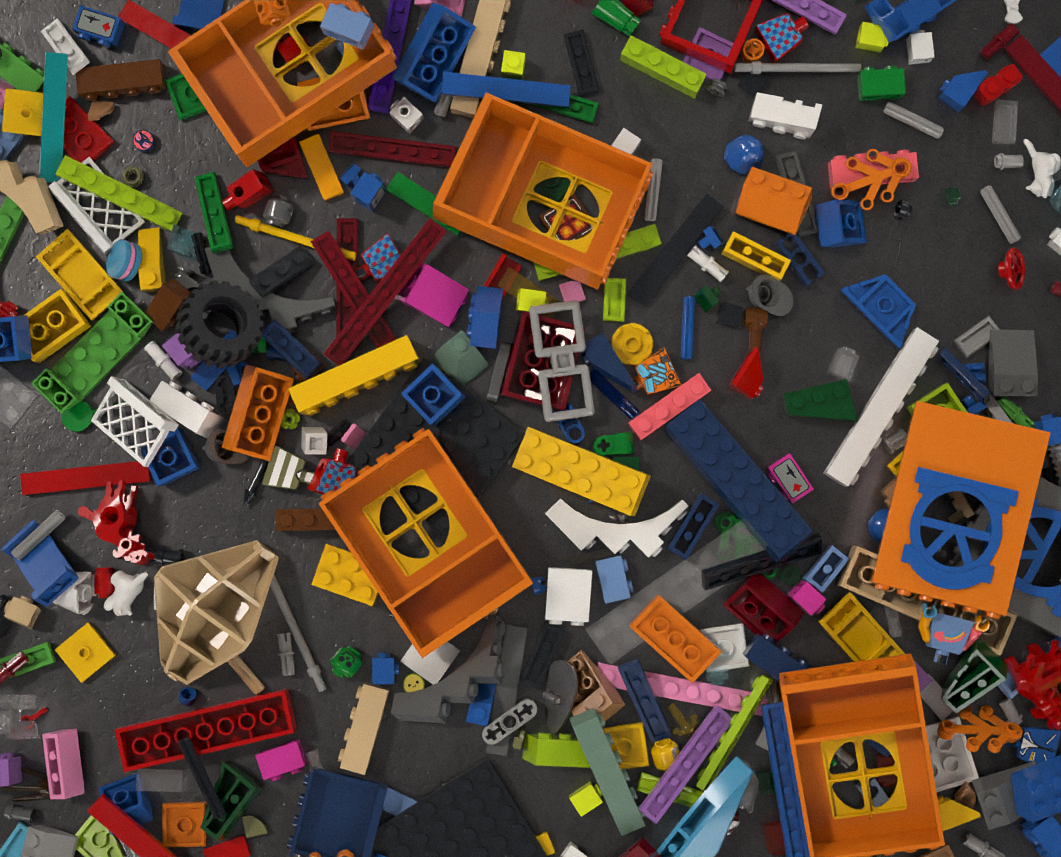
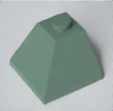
M463 330L447 341L430 358L440 370L462 386L466 385L490 366L475 346H470V339Z

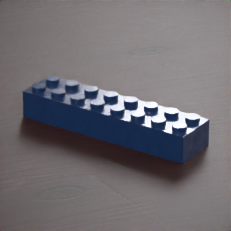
M700 399L666 425L665 432L776 563L810 537L813 530Z

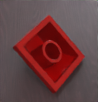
M757 347L749 351L728 386L749 400L753 399L754 396L757 398L764 388L761 386L763 374L759 349Z

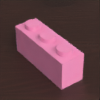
M62 729L42 734L50 799H67L84 794L77 729Z

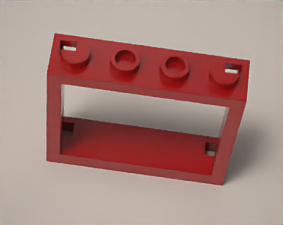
M678 0L676 6L672 5L667 17L670 20L668 24H663L659 36H662L661 45L731 73L763 0L752 1L728 57L671 34L686 0Z

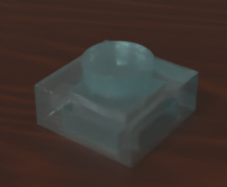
M727 669L714 672L704 671L705 680L707 682L711 681V685L723 684L724 680L729 679Z

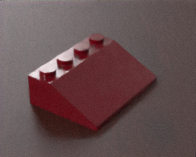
M522 311L519 315L499 395L543 406L538 373L542 370L552 369L550 356L539 358L535 355L530 313ZM539 315L543 348L577 344L574 324ZM579 352L573 353L575 366ZM573 375L547 378L551 407L565 411Z

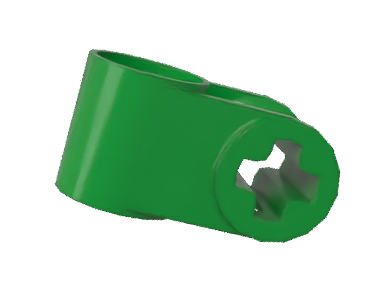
M633 432L600 436L593 442V451L601 456L635 454ZM601 440L608 444L605 452H602V449L597 447Z

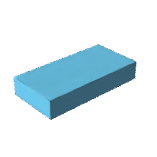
M23 821L18 823L0 849V857H21L29 825Z

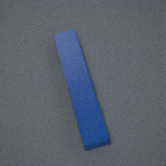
M443 72L441 94L483 99L487 92L508 102L568 108L571 86Z

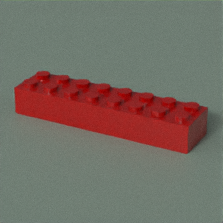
M285 688L121 726L115 729L123 771L128 772L184 759L185 757L178 742L186 737L191 739L197 754L201 755L292 734L297 731V725L289 689Z

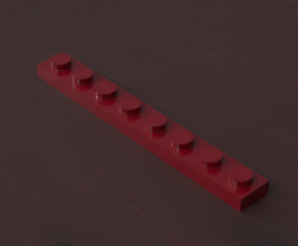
M431 218L428 219L323 353L338 366L346 361L445 235L446 230Z

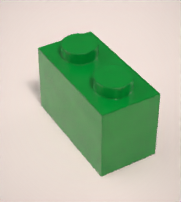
M887 66L885 69L876 70V67L863 68L858 74L859 101L901 99L905 95L904 68L898 69L897 66Z

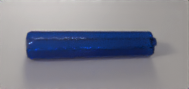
M595 370L590 372L591 383L627 417L634 419L639 414V410L600 373Z

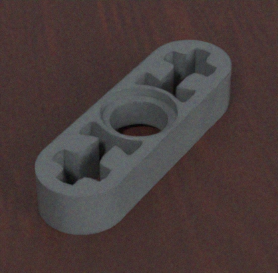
M501 341L486 401L498 402L512 343Z

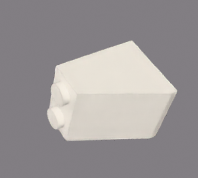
M548 567L545 620H549V624H562V621H571V625L584 626V622H589L592 570Z

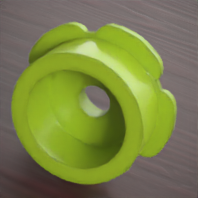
M286 409L281 427L284 429H295L300 421L299 414L295 413L293 409Z

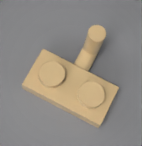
M948 492L951 499L955 498L952 503L957 512L948 516L950 523L953 524L964 517L969 518L974 515L973 508L963 492Z

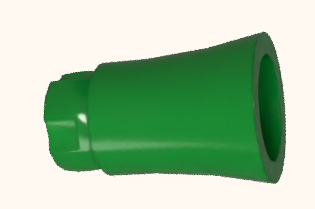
M600 0L591 15L608 23L619 32L622 31L628 37H630L641 22L637 16L633 15L634 12L619 0Z

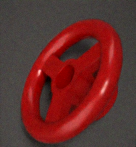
M1015 247L1008 250L1005 261H1001L998 266L999 276L1006 278L1008 285L1013 290H1019L1025 280L1024 258L1021 251ZM1019 274L1018 281L1015 283L1016 275Z

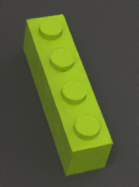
M633 36L629 37L620 56V61L694 99L707 75Z

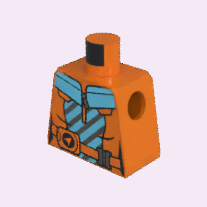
M665 348L634 368L637 376L632 378L635 383L636 389L643 388L646 395L681 386Z

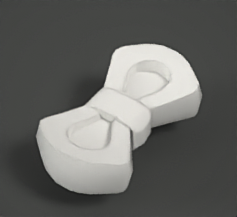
M1003 0L1007 6L1005 22L1008 24L1012 23L1013 25L1021 22L1023 17L1018 12V4L1021 0Z

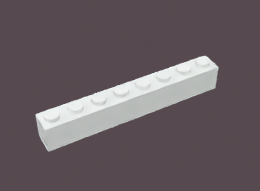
M918 327L911 331L823 474L844 487L855 484L859 477L857 472L860 467H865L871 458L868 454L872 448L876 449L882 440L880 435L883 430L887 431L892 425L893 420L891 418L895 412L898 413L905 403L902 400L906 393L910 395L916 386L913 383L916 377H921L927 368L925 365L928 358L932 359L938 351L936 345L939 341Z

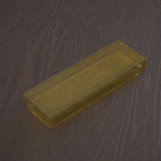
M511 268L507 269L497 285L515 298H517L518 289L520 288L546 292ZM546 292V297H549V304L561 302ZM556 312L542 313L541 315L553 318Z

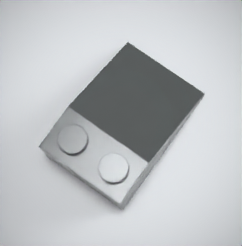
M990 330L989 392L993 396H1037L1038 368L1034 330Z
M1035 761L971 780L989 830L1011 824L1021 817L1016 814L1011 774L1035 765Z

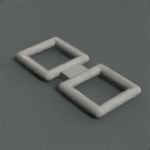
M573 300L531 306L529 313L535 355L539 358L550 356L552 369L542 370L538 373L545 421L552 422L594 415L595 408L589 367L585 364L575 366L573 353L583 352L586 349L579 301ZM572 309L577 344L543 348L538 314ZM581 374L586 408L552 413L547 378Z

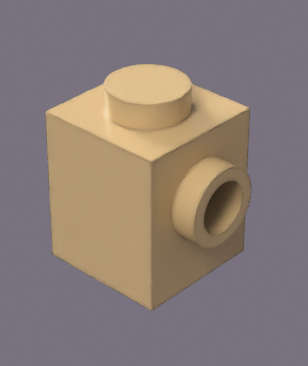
M21 596L20 599L13 597L12 601L9 600L5 605L4 617L32 629L41 609L33 605V600Z

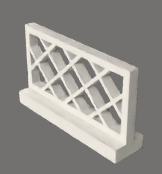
M90 157L82 162L86 166L90 164L94 170L103 173ZM62 178L48 186L50 192L105 256L109 254L116 241L126 239L145 224L141 217L125 211L123 208L122 211L109 210V201H107L106 209L94 208L95 197L98 196L88 192H80V187L78 186L77 191H69L63 186L67 181ZM80 195L92 196L91 208L81 207L79 204ZM93 212L106 213L105 224L95 223ZM109 213L121 214L120 225L108 224ZM124 215H133L138 222L132 227L123 226ZM107 228L120 229L119 237L113 242L107 237Z
M111 376L107 382L110 389L91 421L144 467H149L169 431L175 432L179 424L129 382ZM116 393L119 404L113 406L112 399ZM130 405L132 415L126 417L125 407ZM119 409L120 419L114 420L113 410ZM107 412L108 422L102 423L100 419ZM138 418H145L146 427L139 428ZM133 420V430L127 432L126 421ZM121 423V434L116 435L115 424ZM157 428L161 432L159 433L158 437L155 440H153L152 429ZM146 431L147 442L141 443L140 432ZM134 434L135 445L129 446L128 436ZM147 446L148 454L144 459L142 457L141 447Z

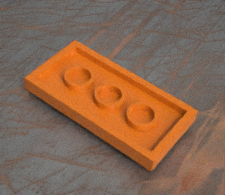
M659 593L629 624L633 631L691 683L722 653L714 643Z

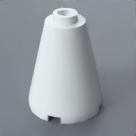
M87 571L76 572L79 579L52 603L77 614H87L94 604L90 603L92 596L97 595L94 594V575Z

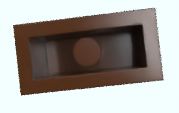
M173 278L162 284L145 314L161 331L170 327L174 328L177 325V314L191 292Z

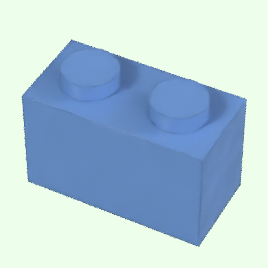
M330 3L320 28L324 35L364 50L374 25L368 14L358 11V13L353 12L344 4L339 3L335 5Z
M828 545L802 579L807 581L818 592L823 593L848 562L849 558L833 545Z
M621 555L596 560L595 563L605 604L631 598L630 593L633 592L631 580H626L625 572L628 571L626 559H622Z

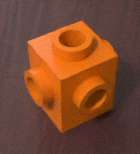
M254 0L261 24L278 26L290 15L286 0Z

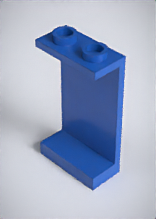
M181 0L178 16H173L172 24L181 30L196 33L222 16L225 0Z
M32 520L10 539L1 550L14 559L34 590L30 594L34 601L48 607L79 577L50 534L21 560L16 559L12 555L11 551L40 525Z

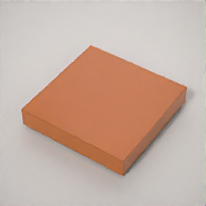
M162 803L163 845L165 847L207 846V833L200 828L207 809V803Z

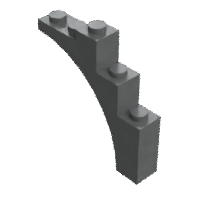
M210 247L205 248L214 280L218 281L219 284L223 281L230 282L231 286L236 284L241 287L240 290L243 292L248 291L251 294L250 298L258 302V310L262 311L263 316H267V312H270L272 321L276 319L291 335L295 333L296 329H299L297 320L300 319L301 322L313 319L312 315L318 313L327 315L336 308V302L333 297L299 301L282 298L270 293L262 299L250 285L249 278L235 261L231 249L212 254Z
M489 614L479 643L468 659L454 673L428 688L413 692L395 693L391 715L399 721L446 723L447 716L451 712L450 703L474 704L475 697L478 694V683L502 684V679L506 674V666L498 656L501 655L502 651L501 639L505 633L504 621L498 615Z

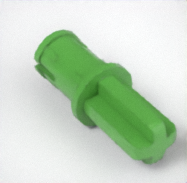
M1000 396L996 400L1008 415V418L1017 425L1030 428V425H1034V421L1021 411L1022 408L1020 406L1017 407L1006 396Z

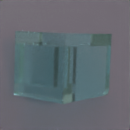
M174 225L167 249L173 253L192 257L195 243L192 242L191 235L196 232Z

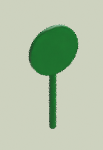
M80 401L61 414L62 423L70 431H83L92 423L93 414L96 413L97 409L92 410L89 404Z

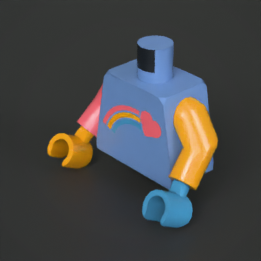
M926 603L922 604L923 613L918 624L922 640L926 643V646L936 649L934 662L945 665L947 664L949 652L960 655L979 638L983 631H987L990 627L989 619H987L986 623H980L982 621L981 615L976 617V624H974L973 621L937 613L935 604H933L931 609H927Z

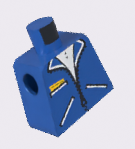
M1020 726L1023 730L1022 737L1017 742L1005 743L1007 746L1015 747L1014 756L1029 763L1035 761L1038 764L1055 757L1061 731L1043 727Z

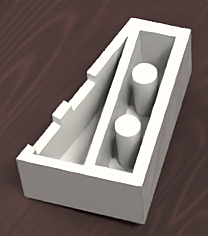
M757 92L748 122H752V125L758 128H765V126L773 128V131L776 133L785 134V132L794 134L793 137L805 140L811 137L816 130L822 104L816 103L815 107L804 106L801 100H796L793 103L783 100V97Z
M161 381L150 398V401L168 416L207 439L214 430L224 429L229 421L214 412V407L203 401L201 404L198 402L197 396L188 391L186 394L181 391L182 387L172 381L170 384Z

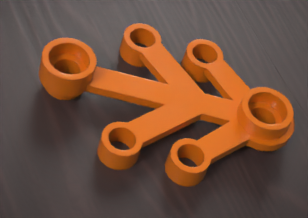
M870 149L865 155L869 162L877 161L889 167L879 171L860 162L856 157H849L845 161V166L849 170L856 169L868 176L847 184L835 183L831 187V195L834 199L843 200L848 196L849 192L871 184L866 196L860 200V207L863 210H870L874 205L873 200L883 179L891 176L887 189L880 193V199L883 202H891L899 180L906 178L911 172L912 167L908 159L898 157L893 160L879 154L876 149ZM871 151L876 153V158L874 160L869 158V153ZM851 159L856 161V165L853 168L848 164ZM898 164L903 165L904 169L902 172L897 171L896 167ZM837 187L843 189L841 195L836 194L835 190ZM885 192L890 193L889 200L883 198ZM866 199L870 201L868 208L863 206V202Z
M987 705L981 706L979 716L984 720L990 721L995 726H990L972 714V708L967 706L957 714L960 718L966 719L974 725H955L950 720H943L939 723L937 735L944 740H951L955 733L978 734L976 737H970L967 740L966 748L971 752H977L980 745L991 735H1000L998 738H991L987 746L989 751L998 753L1006 742H1017L1023 734V730L1018 724L1004 722L995 716L993 709Z

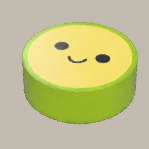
M417 673L409 674L403 681L405 692H413L425 687L423 677Z

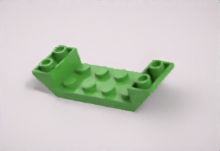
M123 292L107 306L109 311L51 370L46 368L31 383L61 414L82 401L139 344L153 323Z

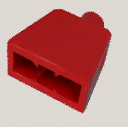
M252 169L227 187L230 195L222 199V203L227 210H231L235 206L248 208L274 193L275 190L265 173Z

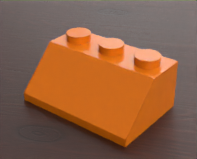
M319 77L297 82V86L316 85L321 79ZM365 89L307 127L308 131L369 119L370 113Z
M752 167L743 185L736 214L796 235L811 203L812 187Z

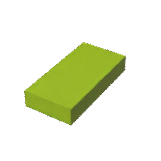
M607 279L604 285L603 321H625L626 279Z

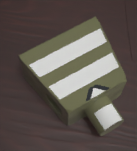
M274 445L262 485L299 490L301 482L310 484L314 472L306 470L308 461Z

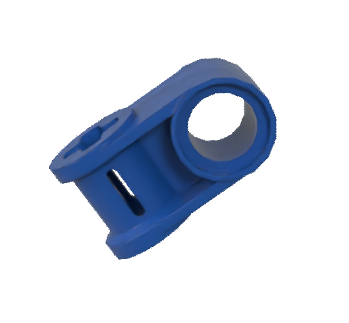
M570 402L565 407V411L574 410ZM579 418L555 421L569 443L578 445L583 442L585 432L578 420ZM578 429L581 432V437L578 440H572L569 437L571 430Z

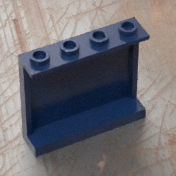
M312 767L311 772H306L303 785L307 786L305 794H300L298 806L302 808L300 815L295 814L292 826L296 828L295 835H290L287 848L291 849L289 856L293 857V853L309 857L312 852H318L322 857H337L340 851L347 849L354 854V857H371L388 784Z

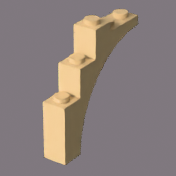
M0 161V191L21 208L29 219L35 233L47 234L63 227L64 225L45 178H38L33 175L23 179L16 162Z

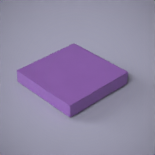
M700 27L692 41L694 44L728 57L734 44ZM685 55L683 60L684 63L706 73L705 78L711 80V78L721 80L725 72Z

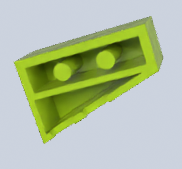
M543 732L539 734L524 733L522 759L538 766L591 768L577 737L563 733L559 734V736Z

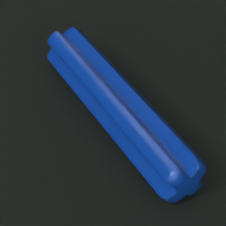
M691 296L683 298L681 359L690 360L693 357L695 298Z

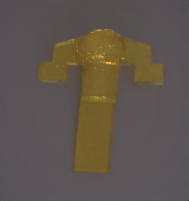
M674 703L669 705L667 709L683 728L680 731L676 728L672 733L674 735L677 733L679 737L692 733L698 723L695 719L698 716L693 714L690 717L692 722L689 723Z

